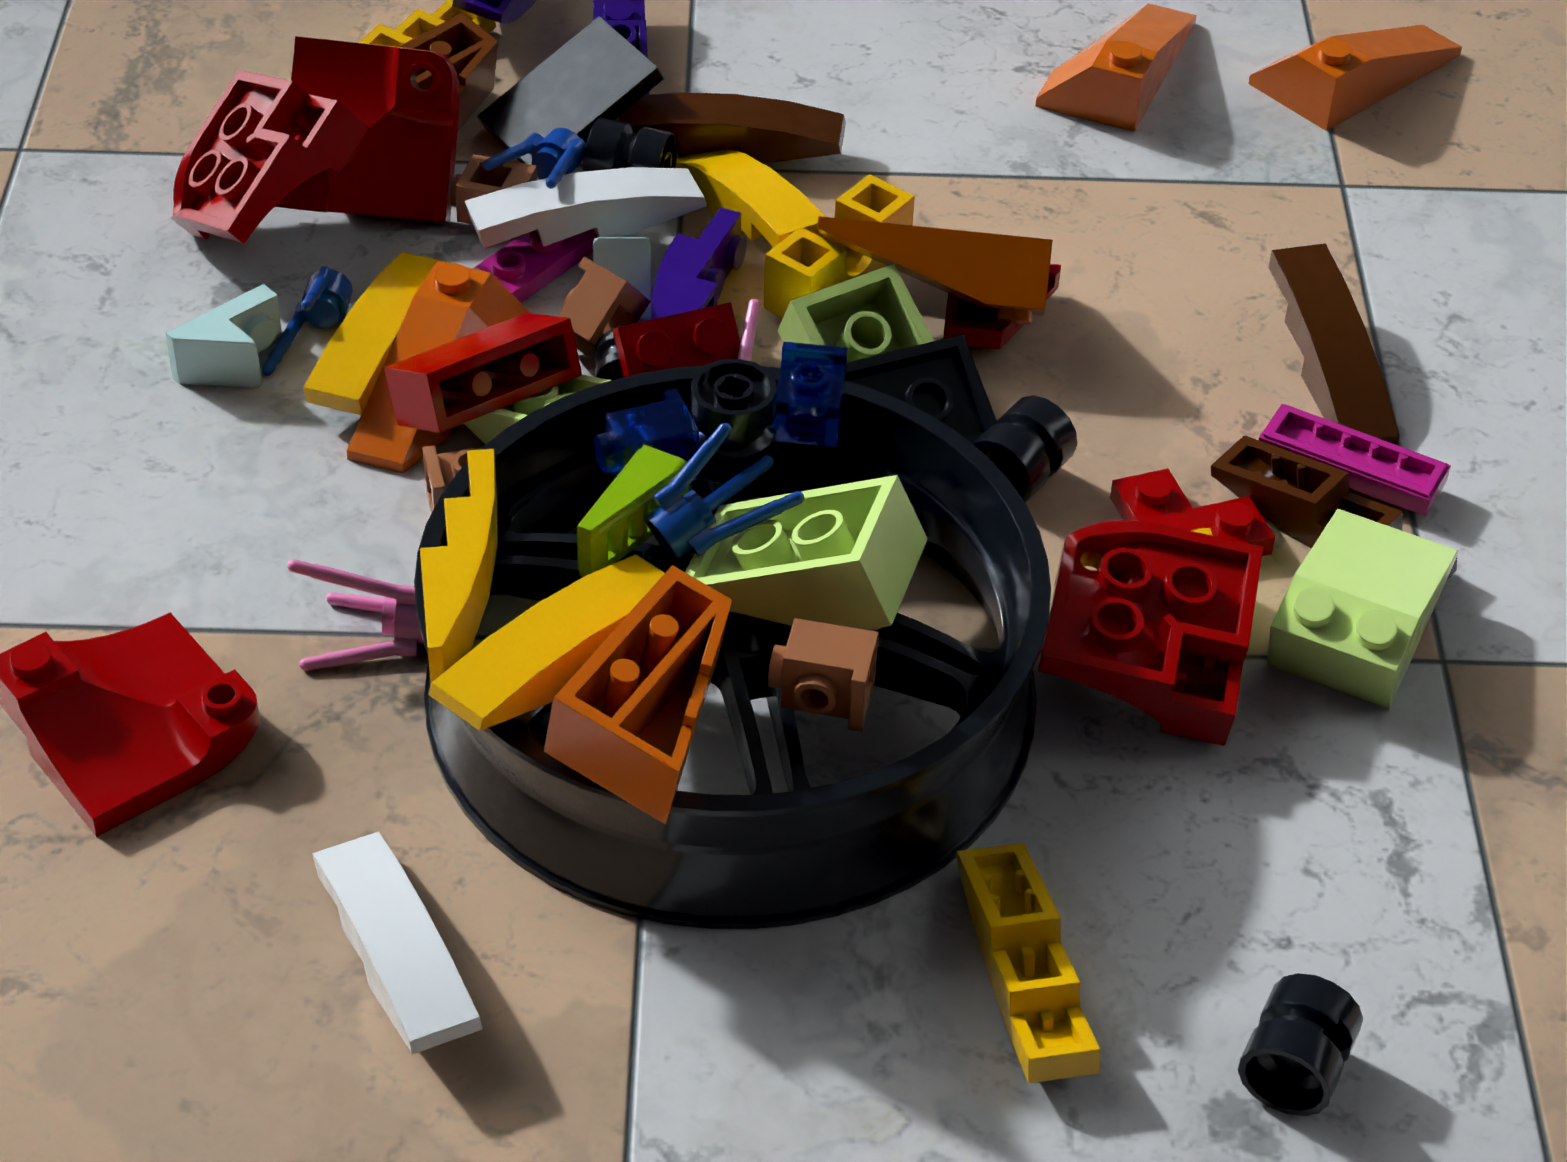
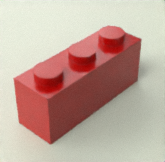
M534 313L522 314L384 367L397 425L437 433L582 375L571 318Z

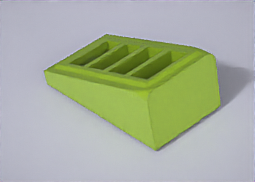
M643 445L642 448L637 450L577 525L579 576L585 577L616 563L653 536L644 520L647 514L658 507L653 495L671 483L687 464V461L647 445ZM689 485L682 492L683 496L689 492Z

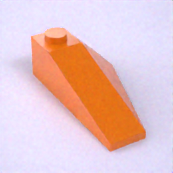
M1148 3L1055 68L1036 97L1035 106L1135 132L1192 31L1197 15Z
M1425 25L1335 35L1284 56L1251 74L1248 84L1327 131L1460 56L1462 46Z
M818 217L817 228L820 236L884 265L895 264L898 271L984 310L997 311V321L1031 324L1032 315L1044 316L1052 239Z
M436 261L413 296L346 450L348 460L404 473L423 458L422 447L433 445L437 447L451 435V429L437 433L397 425L384 367L522 314L530 313L491 272L465 267L461 264Z

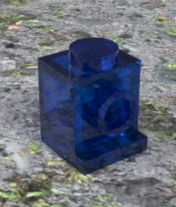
M783 342L782 360L777 383L776 419H774L775 441L830 447L838 446L845 400L847 347Z
M677 388L664 391V401L606 414V433L594 436L596 459L604 474L611 472L615 479L643 445L680 457L687 462L699 449V429ZM699 473L693 480L699 479Z

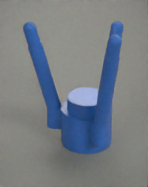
M561 127L553 129L545 137L538 133H532L524 142L484 160L482 167L485 170H491L529 153L532 155V165L537 166V176L540 179L547 178L546 186L549 189H553L564 175L571 174L583 161L585 141L575 132Z
M321 266L318 271H315L309 277L302 300L297 304L293 317L261 370L262 374L270 376L304 322L308 321L318 328H330L344 320L354 303L350 302L353 293L352 284L344 274L327 266Z
M728 423L720 424L672 482L653 495L658 507L644 517L645 523L652 535L674 560H678L691 549L697 556H700L717 542L773 518L803 503L805 499L801 491H795L712 529H708L716 523L712 511L756 480L758 476L772 467L774 462L771 456H763L704 499L693 490L683 496L682 492L730 435L731 426Z

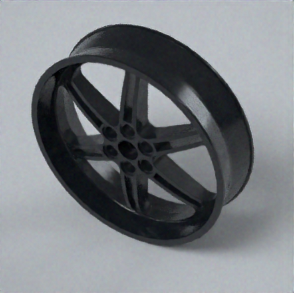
M704 366L676 367L639 373L603 382L569 394L535 410L509 426L480 449H494L498 547L490 596L511 595L540 602L583 578L579 576L577 534H565V532L577 527L604 491L643 445L680 457L687 462L691 459V382L696 372ZM762 366L768 369L775 378L777 387L776 419H773L776 432L775 460L771 469L766 474L751 482L735 495L771 497L795 491H806L898 475L928 538L923 552L938 561L953 574L981 604L996 627L999 648L993 652L975 649L920 621L897 613L892 626L875 630L879 633L874 686L951 708L960 716L951 731L915 754L875 772L839 783L811 788L805 774L794 710L781 708L782 689L768 687V672L775 644L787 645L792 626L730 611L710 683L714 684L721 691L751 795H712L677 791L667 824L665 825L544 752L552 703L479 731L428 695L431 685L428 661L424 702L426 728L434 760L447 789L465 816L490 843L517 865L549 885L585 902L624 915L664 924L706 929H759L797 925L832 918L879 903L912 888L943 869L957 858V851L967 850L986 831L1013 795L1026 767L1034 737L1037 699L1033 668L1041 653L1049 622L1051 582L1048 558L1040 531L1026 503L1000 469L961 434L932 415L900 399L869 387L831 376L794 369ZM468 462L458 471L439 497L426 523L417 552L414 578L416 614L427 653L420 548L447 546L444 498L470 497ZM698 473L689 484V491L693 490L699 496L707 497L724 483L711 481ZM732 496L722 505L736 503L735 497ZM642 543L617 562L636 554L664 573L672 565L685 572L694 552L691 549L678 560H674L661 546ZM764 697L767 699L788 792L773 793L751 704L753 699Z

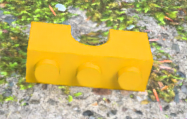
M869 174L835 200L834 218L913 226L915 196ZM800 227L765 254L763 308L783 318L790 301L878 270L887 265Z

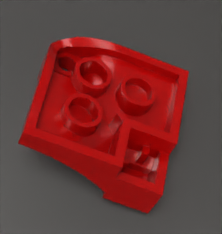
M295 36L291 81L295 82L310 95L337 100L364 122L369 129L360 141V149L357 156L350 164L343 167L340 174L323 171L313 176L285 196L275 207L324 213L335 212L444 223L450 222L452 206L450 205L449 197L455 171L459 121V80L451 61L443 54L429 50ZM422 69H427L433 77L432 86L426 91L418 87L416 83L417 74Z
M238 70L182 157L174 182V207L171 219L193 236L207 240L213 234L245 244L265 216L299 185L323 171L340 174L343 167L350 164L357 156L360 149V141L369 127L337 100L310 95L291 80Z
M1134 520L1101 521L1072 532L1065 538L1059 560L1049 622L1038 672L1084 684L1125 701L1160 722V732L1225 746L1236 716L1243 663L1249 649L1263 547L1162 524ZM1084 566H1091L1097 570H1089Z
M171 612L136 627L90 639L54 641L47 632H44L0 653L1 707L26 736L31 757L96 837L185 792L216 774L246 748L259 726L260 716L257 696L254 690L235 669L225 674Z

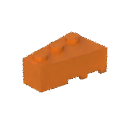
M672 565L555 695L544 752L666 825L719 656L732 599Z

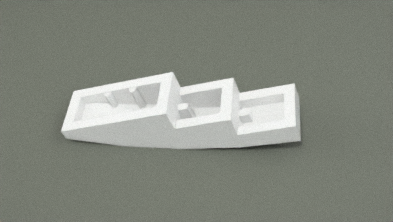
M648 167L576 172L564 175L553 189H549L546 186V178L517 184L465 201L470 219L484 249L536 230L543 247L593 228L598 237L628 236L707 206L705 197L688 168Z
M376 832L312 853L318 878L338 907L343 932L364 963L369 988L411 1054L482 1030L480 1016L452 957L423 902L381 834Z

